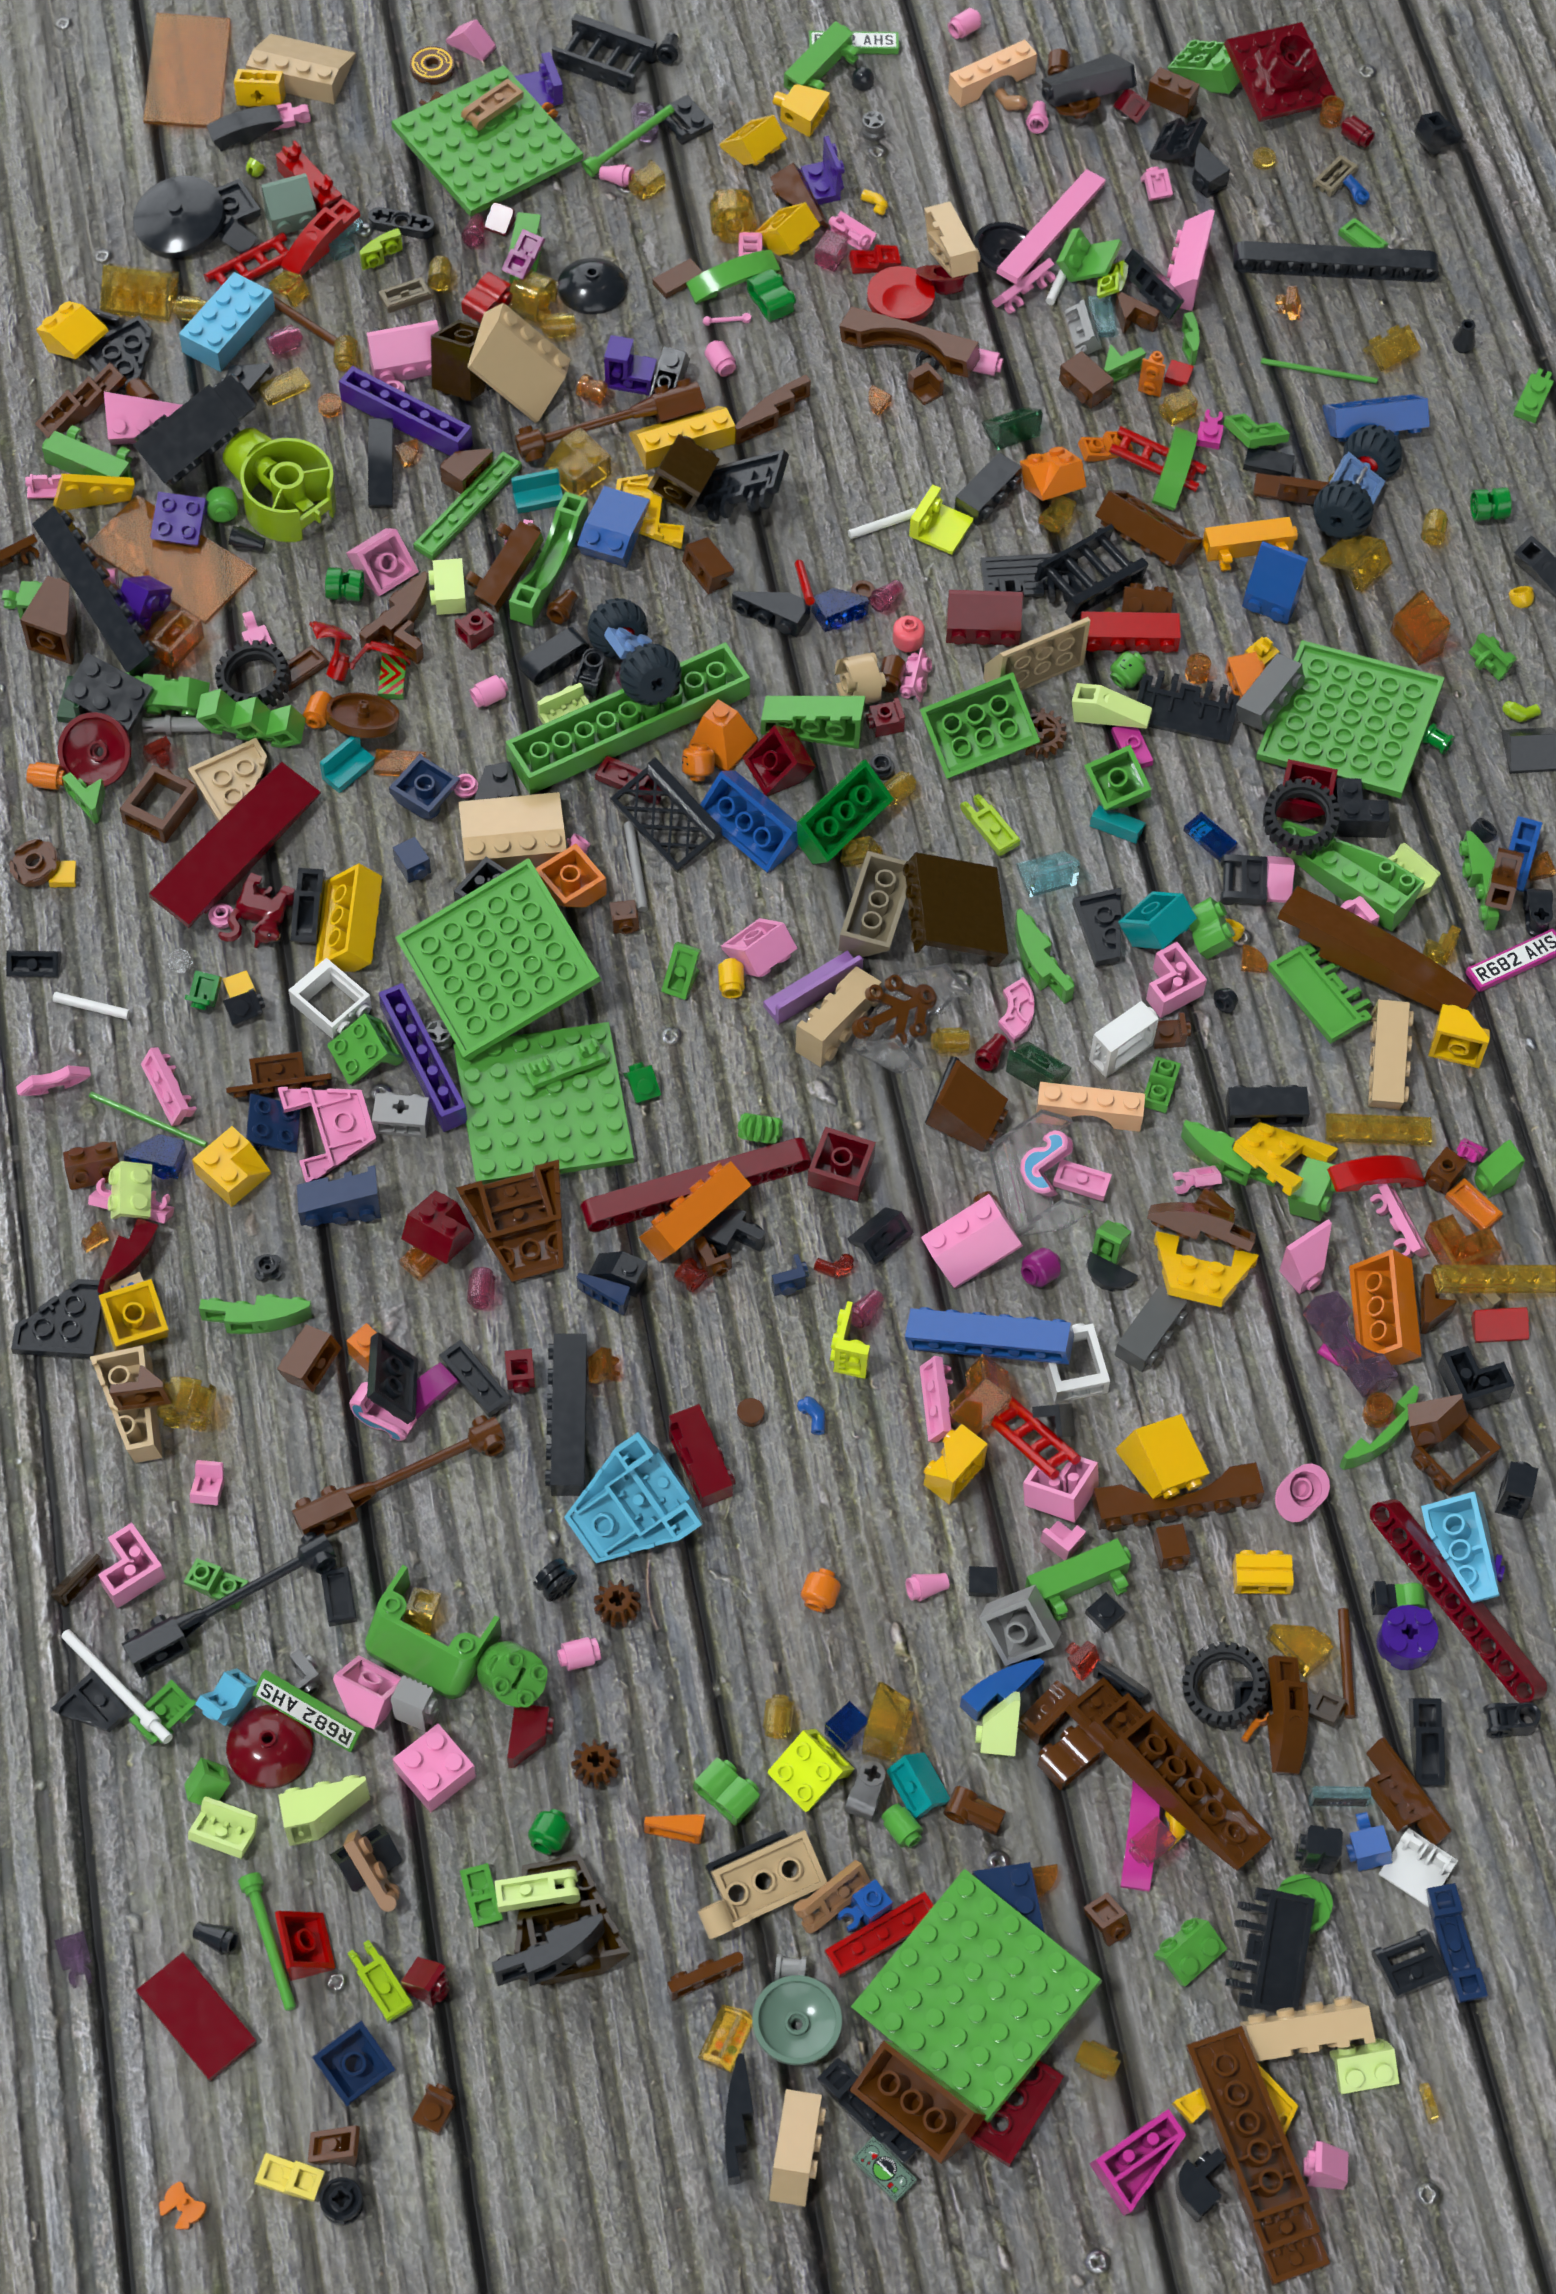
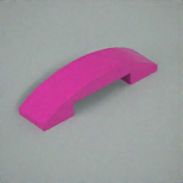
M1133 1780L1120 1888L1149 1892L1160 1805Z

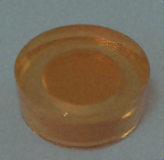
M326 393L319 397L317 404L320 414L325 417H334L341 412L342 403L338 395Z

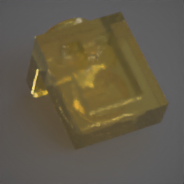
M284 270L268 283L271 291L286 295L290 305L296 307L310 295L300 274Z
M1451 925L1447 934L1442 933L1439 942L1427 939L1423 954L1434 962L1446 966L1458 942L1461 928Z
M414 1587L407 1603L404 1622L427 1635H431L433 1619L441 1602V1593Z

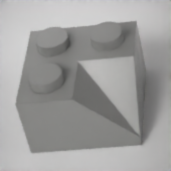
M1036 1584L987 1603L979 1617L1005 1666L1054 1648L1062 1633Z

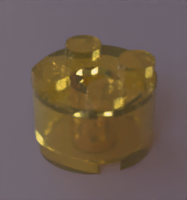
M727 189L717 190L714 193L709 204L711 230L714 235L716 234L725 243H739V233H754L756 231L755 203L748 190Z
M530 269L523 280L519 278V280L512 282L510 293L513 296L509 308L522 318L539 324L544 323L552 311L548 309L550 303H555L557 298V281Z
M171 1377L168 1383L166 1378L163 1379L162 1382L172 1398V1404L157 1406L156 1414L164 1420L163 1425L170 1428H178L180 1424L190 1425V1428L193 1430L206 1431L207 1425L211 1424L217 1388L210 1383L209 1388L201 1386L202 1380L189 1377Z

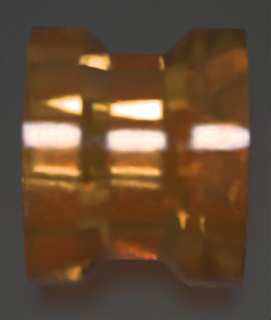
M1194 653L1188 657L1185 677L1190 683L1202 684L1208 680L1211 668L1210 658L1203 653Z

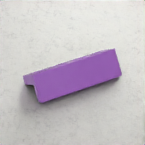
M846 951L763 1001V1007L779 1025L835 991L837 985L856 966L863 969V958L860 955L853 958Z

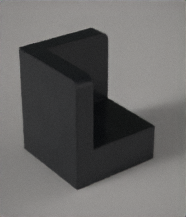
M233 216L219 234L223 242L241 254L248 251L258 238L253 230Z

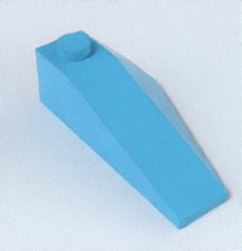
M1476 1492L1421 1506L1427 1533L1472 1603L1500 1596L1488 1522L1483 1502Z

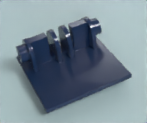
M250 1094L246 1139L256 1151H259L260 1147L264 1145L296 1153L300 1109L284 1113L281 1101Z

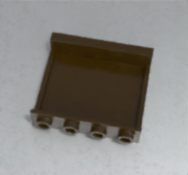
M915 852L903 867V875L906 878V897L909 903L908 918L911 920V941L913 942L914 953L918 954L924 946L986 956L987 965L997 967L1009 955L998 868Z

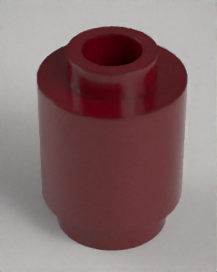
M1355 115L1347 117L1341 124V135L1358 147H1368L1375 137L1372 127Z

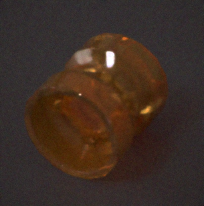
M1328 96L1323 99L1319 115V123L1323 127L1332 129L1340 125L1344 101L1337 96Z
M583 374L577 384L576 395L581 398L587 397L591 402L600 404L606 395L608 384L602 380L596 381L588 374Z
M1375 1392L1368 1397L1362 1413L1363 1420L1368 1426L1381 1428L1387 1424L1394 1406L1391 1397L1382 1392Z

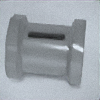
M777 1954L774 1981L792 1975L805 1976L807 1957L802 1956L801 1959H795Z

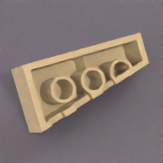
M856 966L837 985L836 994L829 993L824 998L820 1010L815 1007L808 1016L810 1018L807 1022L802 1020L797 1024L795 1052L819 1067H822L827 1060L831 1061L837 1053L838 1046L842 1042L846 1043L851 1037L853 1022L860 1017L867 1016V1011L870 1007H875L879 1003L867 1000L865 990L873 984L881 987L882 982ZM871 990L872 995L876 997V992Z
M1378 999L1371 1012L1372 1020L1370 1022H1373L1370 1032V1042L1375 1043V1046H1372L1369 1057V1065L1373 1067V1071H1370L1368 1107L1400 1110L1403 1103L1408 1101L1409 1086H1405V1077H1409L1410 1061H1406L1407 1052L1411 1051L1412 1036H1408V1026L1412 1027L1414 1016L1413 1011H1409L1410 1002Z
M142 1345L90 1356L126 1450L133 1461L140 1463L162 1458L157 1406L119 1411L109 1394L112 1384L136 1382L140 1365H143L153 1373L152 1359L145 1347Z
M1351 1996L1335 1998L1334 2003L1323 2005V2002L1308 2003L1305 2005L1306 2009L1294 2011L1293 2007L1276 2010L1277 2015L1266 2017L1265 2013L1247 2016L1248 2021L1240 2022V2026L1242 2025L1256 2061L1294 2055V2049H1298L1299 2053L1318 2052L1323 2049V2044H1327L1328 2047H1349L1350 2043H1352L1351 2040L1362 2039L1365 2041V2044L1376 2042L1369 2006L1355 1999L1352 2000Z

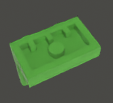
M1075 228L1071 230L1056 263L1069 282L1104 277L1109 273L1118 255L1122 241L1117 239L1090 244L1081 229Z
M366 1013L327 1045L347 1083L350 1085H354L381 1062L398 1066L404 1061L383 1021Z

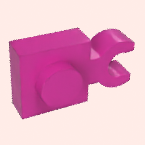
M1206 410L1204 422L1200 421L1196 446L1219 450L1224 425H1221L1223 412L1219 411L1218 417L1212 418L1210 410Z
M1463 1138L1456 1151H1458V1156L1463 1157L1469 1162L1476 1163V1161L1481 1162L1484 1159L1488 1149Z

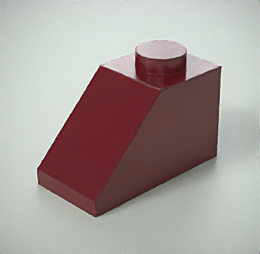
M536 1705L514 1707L507 1755L508 1768H515L546 1744L547 1734H553L554 1717H550L549 1707Z

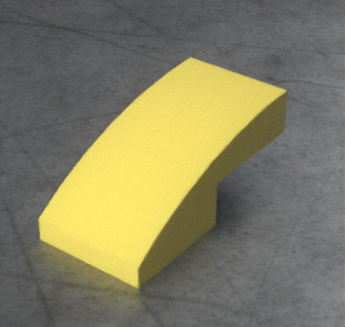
M265 2153L254 2184L297 2198L314 2201L324 2171L298 2161L294 2163Z

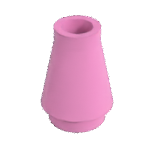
M1036 101L1026 119V125L1031 132L1041 133L1048 127L1049 122L1046 104L1043 101Z
M628 164L601 166L599 178L600 180L626 188L627 186H632L635 170L633 167H629Z
M946 1573L912 1574L911 1578L906 1579V1591L910 1600H917L918 1602L949 1589V1579Z

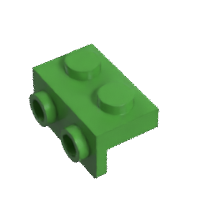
M171 1679L144 1707L148 1711H153L161 1719V1724L173 1734L174 1731L171 1727L178 1720L183 1724L195 1713L192 1707L196 1704V1701L194 1699L191 1700ZM136 1714L128 1720L151 1745L157 1740L161 1744L163 1743L153 1732H148L140 1724L141 1719Z
M1191 1918L1185 1921L1180 1927L1181 1930L1173 1937L1165 1939L1160 1944V1949L1154 1953L1155 1958L1166 1964L1179 1985L1182 1986L1189 1984L1227 1949L1209 1921L1200 1918Z

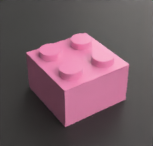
M436 1724L392 1759L396 1773L430 1813L476 1777L473 1763L439 1724Z

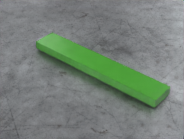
M502 451L413 543L414 550L433 561L511 478L522 468V462Z

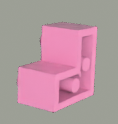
M1178 942L1156 953L1153 970L1159 978L1149 983L1146 1000L1158 1016L1162 1018L1203 996L1207 979Z
M1081 1457L1080 1462L1074 1465L1068 1460L1061 1473L1059 1472V1476L1054 1480H1051L1035 1465L1023 1482L1024 1505L1075 1523L1092 1497L1094 1489L1099 1486L1098 1462Z
M133 1523L108 1537L111 1549L119 1562L98 1574L102 1587L117 1609L166 1578L161 1563Z

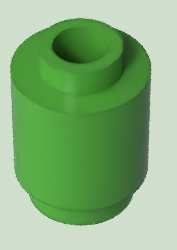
M897 1803L883 1813L881 1817L884 1821L883 1825L900 1847L907 1846L911 1848L922 1839L921 1833L923 1828L906 1807H902Z

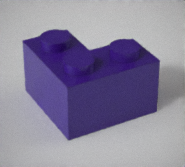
M610 335L604 355L605 388L649 396L657 370V359L634 355V339Z
M150 575L124 578L120 589L122 592L120 597L130 605L134 611L132 616L143 625L147 632L151 626L150 619L152 613L164 611L170 605L173 588Z

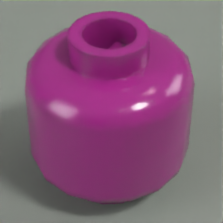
M1039 1248L1022 1260L1021 1275L1030 1285L1043 1287L1060 1275V1258L1050 1249Z

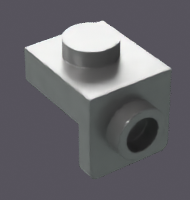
M298 1649L290 1655L292 1666L302 1677V1680L294 1686L312 1696L321 1685L319 1673L316 1671L318 1665L309 1654L304 1656Z

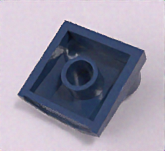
M419 754L391 784L389 793L398 804L423 819H432L440 813V806L460 782V778L429 761L422 754Z
M362 2020L348 2028L311 2057L318 2070L324 2075L346 2107L396 2070Z

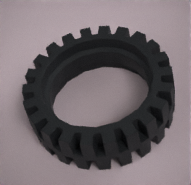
M253 640L252 645H250L249 641H244V647L241 648L239 644L235 645L234 652L230 649L225 652L227 658L222 656L219 660L220 664L216 666L215 682L218 689H222L235 702L257 697L266 706L270 704L272 707L277 705L276 699L282 701L285 698L283 693H288V685H291L292 680L289 665L280 649H277L273 644L269 645L267 641H262L260 644L259 640ZM256 660L270 661L275 665L276 674L274 679L262 690L245 694L236 692L231 688L230 681L232 676L242 665Z
M1301 778L1296 779L1294 783L1288 780L1284 786L1281 783L1277 786L1276 790L1270 793L1264 807L1263 827H1265L1266 836L1270 835L1269 840L1272 844L1277 842L1276 847L1280 850L1285 847L1286 853L1289 854L1294 850L1296 855H1302L1303 851L1306 852V855H1310L1313 853V850L1317 853L1322 850L1323 846L1326 848L1330 841L1333 840L1339 825L1340 807L1336 803L1334 794L1329 795L1330 790L1327 787L1321 789L1322 784L1319 782L1312 785V780L1306 779L1305 783H1302ZM1301 797L1310 799L1320 805L1325 812L1326 824L1319 833L1312 836L1301 837L1292 835L1278 823L1276 816L1278 807L1282 802L1291 798Z
M1219 1642L1218 1646L1212 1643L1208 1645V1649H1200L1196 1657L1194 1655L1191 1657L1190 1665H1186L1184 1669L1185 1676L1183 1675L1182 1677L1183 1694L1190 1710L1202 1723L1205 1722L1212 1728L1217 1726L1220 1730H1226V1727H1230L1231 1730L1238 1729L1237 1725L1242 1724V1726L1249 1724L1248 1720L1256 1719L1258 1711L1262 1712L1264 1709V1702H1267L1269 1690L1267 1674L1258 1657L1245 1646L1239 1647L1237 1643L1233 1642L1230 1645H1227L1226 1642ZM1222 1660H1233L1243 1664L1250 1671L1253 1678V1691L1248 1701L1240 1708L1229 1712L1216 1711L1207 1707L1200 1699L1198 1693V1682L1203 1671L1211 1664Z

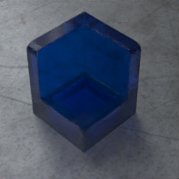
M849 1701L825 1723L824 1734L845 1753L853 1745V1737L868 1724L869 1719Z

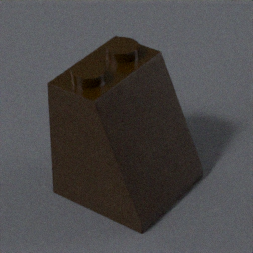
M458 319L431 335L432 389L441 391L445 395L460 397L464 401H472L485 392L486 382L467 368L480 328L479 325Z
M678 434L647 489L689 513L720 458L716 457L713 451L706 448L703 449L695 444L692 438Z

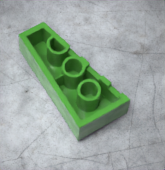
M766 696L761 717V735H766L776 725L793 729L799 740L859 749L864 723L865 696Z

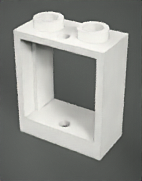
M327 958L289 989L291 1004L332 1039L341 1034L364 1013L369 1014L372 1008L370 995ZM330 982H333L356 1002L333 1022L329 1021L307 1002Z
M1140 1001L1094 1034L1089 1061L1105 1078L1153 1045L1159 1020L1156 1012Z
M1093 1323L1073 1325V1342L1088 1341L1097 1374L1061 1381L1056 1363L1043 1362L1055 1404L1108 1393L1110 1379Z

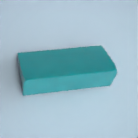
M1101 805L1096 808L1090 820V827L1135 844L1146 825V822L1117 811H1105Z

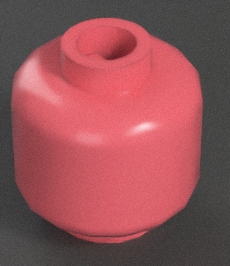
M903 616L896 620L893 626V643L895 647L903 652H914L921 648L925 634L923 622L914 616Z

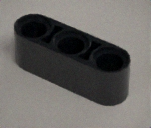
M569 627L522 657L518 663V668L534 685H540L581 659L585 651L590 648V645L575 628Z

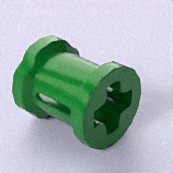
M1433 723L1427 729L1422 743H1429L1437 748L1439 753L1444 755L1453 744L1455 737L1444 733L1437 728V724Z

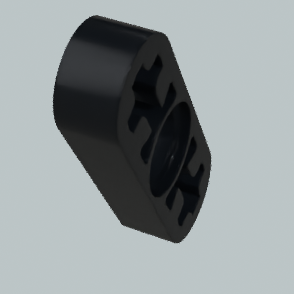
M375 207L368 214L370 227L377 231L389 232L398 228L401 235L418 239L431 238L435 232L434 221L429 216L383 207ZM400 220L408 222L404 226H398L395 224L397 221Z

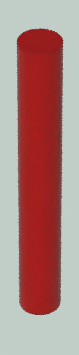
M796 560L794 566L805 603L813 605L815 599L804 562Z

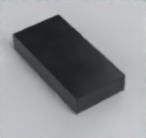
M1248 448L1243 470L1290 477L1295 455L1261 448Z
M348 1566L331 1569L321 1574L329 1627L357 1622Z

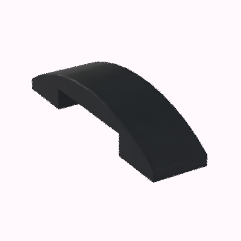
M837 2057L817 2077L818 2082L871 2138L874 2137L897 2160L905 2164L920 2147L850 2091L858 2076Z

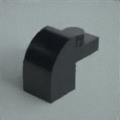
M1439 111L1421 115L1415 128V137L1429 153L1434 155L1439 154L1443 146L1459 143L1462 136Z
M728 1209L720 1212L710 1221L703 1236L708 1245L713 1244L717 1254L724 1255L731 1251L736 1241L760 1252L765 1244V1231L755 1223L746 1222V1211Z
M1219 2148L1212 2154L1206 2151L1195 2162L1198 2166L1197 2168L1187 2159L1176 2179L1177 2199L1196 2223L1218 2204L1222 2197L1207 2180L1223 2165L1226 2156Z

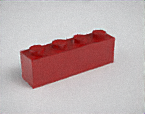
M1081 611L1080 620L1086 617L1090 619L1086 646L1088 651L1178 652L1181 639L1180 613Z

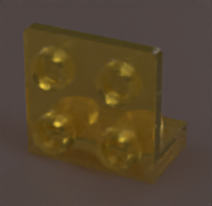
M1364 535L1347 540L1341 539L1319 559L1321 565L1348 570L1354 589L1361 592L1393 564L1385 540Z

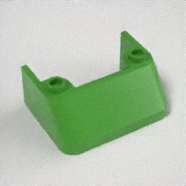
M402 1565L378 1602L365 1639L366 1650L371 1657L416 1680L418 1683L422 1682V1685L427 1684L428 1688L432 1687L433 1691L447 1699H457L465 1693L476 1676L480 1656L488 1647L497 1643L501 1637L500 1618L496 1615L493 1617L481 1638L471 1633H460L454 1637L449 1646L439 1642L401 1621L407 1610L403 1595L410 1586L408 1567Z

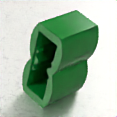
M773 269L747 279V292L768 322L794 312V304L796 303L794 293L791 290L788 291L784 286L782 276Z

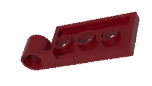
M1040 2059L1034 2066L1038 2071L1039 2077L1034 2081H1028L1024 2078L1014 2090L1022 2095L1023 2103L1019 2106H1012L1006 2100L993 2116V2118L1003 2117L1008 2123L1007 2129L1001 2132L996 2131L991 2126V2120L989 2123L983 2120L969 2141L1008 2167L1012 2164L1064 2078L1062 2074L1041 2062Z

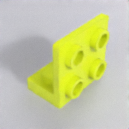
M932 484L910 518L909 537L948 554H953L972 525L973 518L943 505V500L940 499L941 488Z
M847 1301L845 1310L840 1309L837 1332L834 1333L831 1343L830 1361L834 1362L833 1372L865 1379L868 1370L870 1345H865L859 1340L847 1341L851 1327L853 1302Z
M817 1729L803 1730L771 1766L768 1774L804 1812H808L837 1779L847 1778L855 1769Z

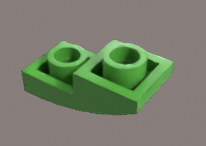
M1156 1056L1144 1092L1145 1108L1166 1113L1181 1063Z
M196 1558L184 1580L185 1585L216 1601L249 1583L248 1580L226 1573L222 1567ZM243 1599L230 1607L238 1609Z

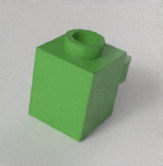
M21 581L19 593L12 590H3L2 600H5L4 608L14 609L17 607L21 619L43 582Z

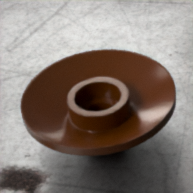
M1097 96L1056 106V111L1061 115L1082 119L1087 116V113L1097 109L1101 104V100Z

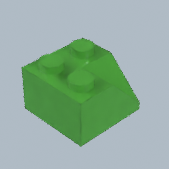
M1131 745L1084 765L1085 775L1105 811L1129 807L1151 797V787Z

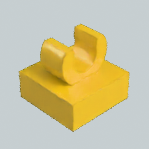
M1261 637L1245 650V654L1256 652L1259 661L1262 660L1266 668L1277 653L1280 654V651L1273 646L1274 642L1269 638Z

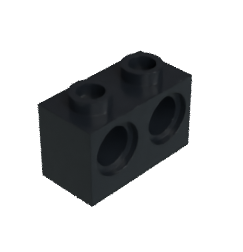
M1511 1461L1500 1485L1494 1513L1522 1520L1533 1498L1539 1468L1532 1467L1527 1462Z

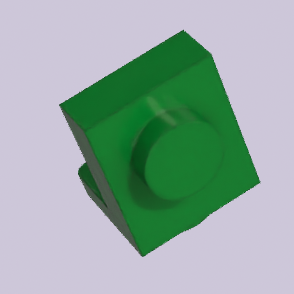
M195 970L190 993L185 995V1000L191 1001L190 1007L206 1010L207 1006L215 1007L223 977Z
M643 1062L628 1066L629 1071L623 1074L628 1080L635 1103L661 1095L652 1065L644 1066Z

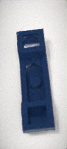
M1452 1883L1427 1888V1900L1441 1958L1450 1974L1448 1979L1458 2002L1462 2003L1487 1998L1488 1993L1480 1967L1477 1968L1461 1915L1463 1908L1456 1884Z

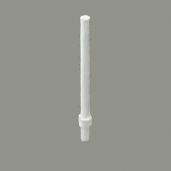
M70 1629L64 1631L61 1636L62 1639L141 1719L140 1724L148 1732H153L164 1744L169 1743L173 1736L161 1724V1719L153 1711H148Z

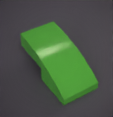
M1189 312L1183 316L1181 328L1184 334L1182 351L1189 364L1194 366L1199 347V329L1193 312Z
M485 1863L460 1870L474 1928L503 1920L502 1913L498 1911L496 1891L489 1864Z

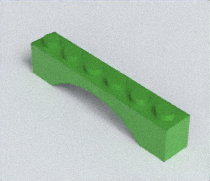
M565 491L556 509L549 534L536 563L529 574L518 583L509 600L510 619L530 626L534 625L589 516L588 498Z

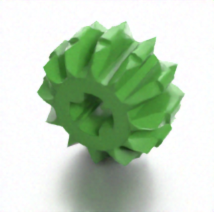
M744 1113L738 1122V1137L755 1142L779 1143L783 1133V1121L777 1117Z

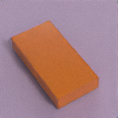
M1465 1178L1445 1195V1198L1483 1233L1502 1218L1503 1213Z

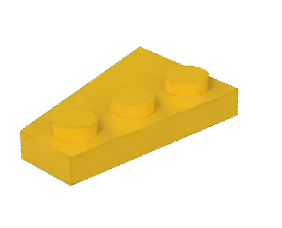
M61 473L53 506L61 510H71L130 501L135 487L134 478Z

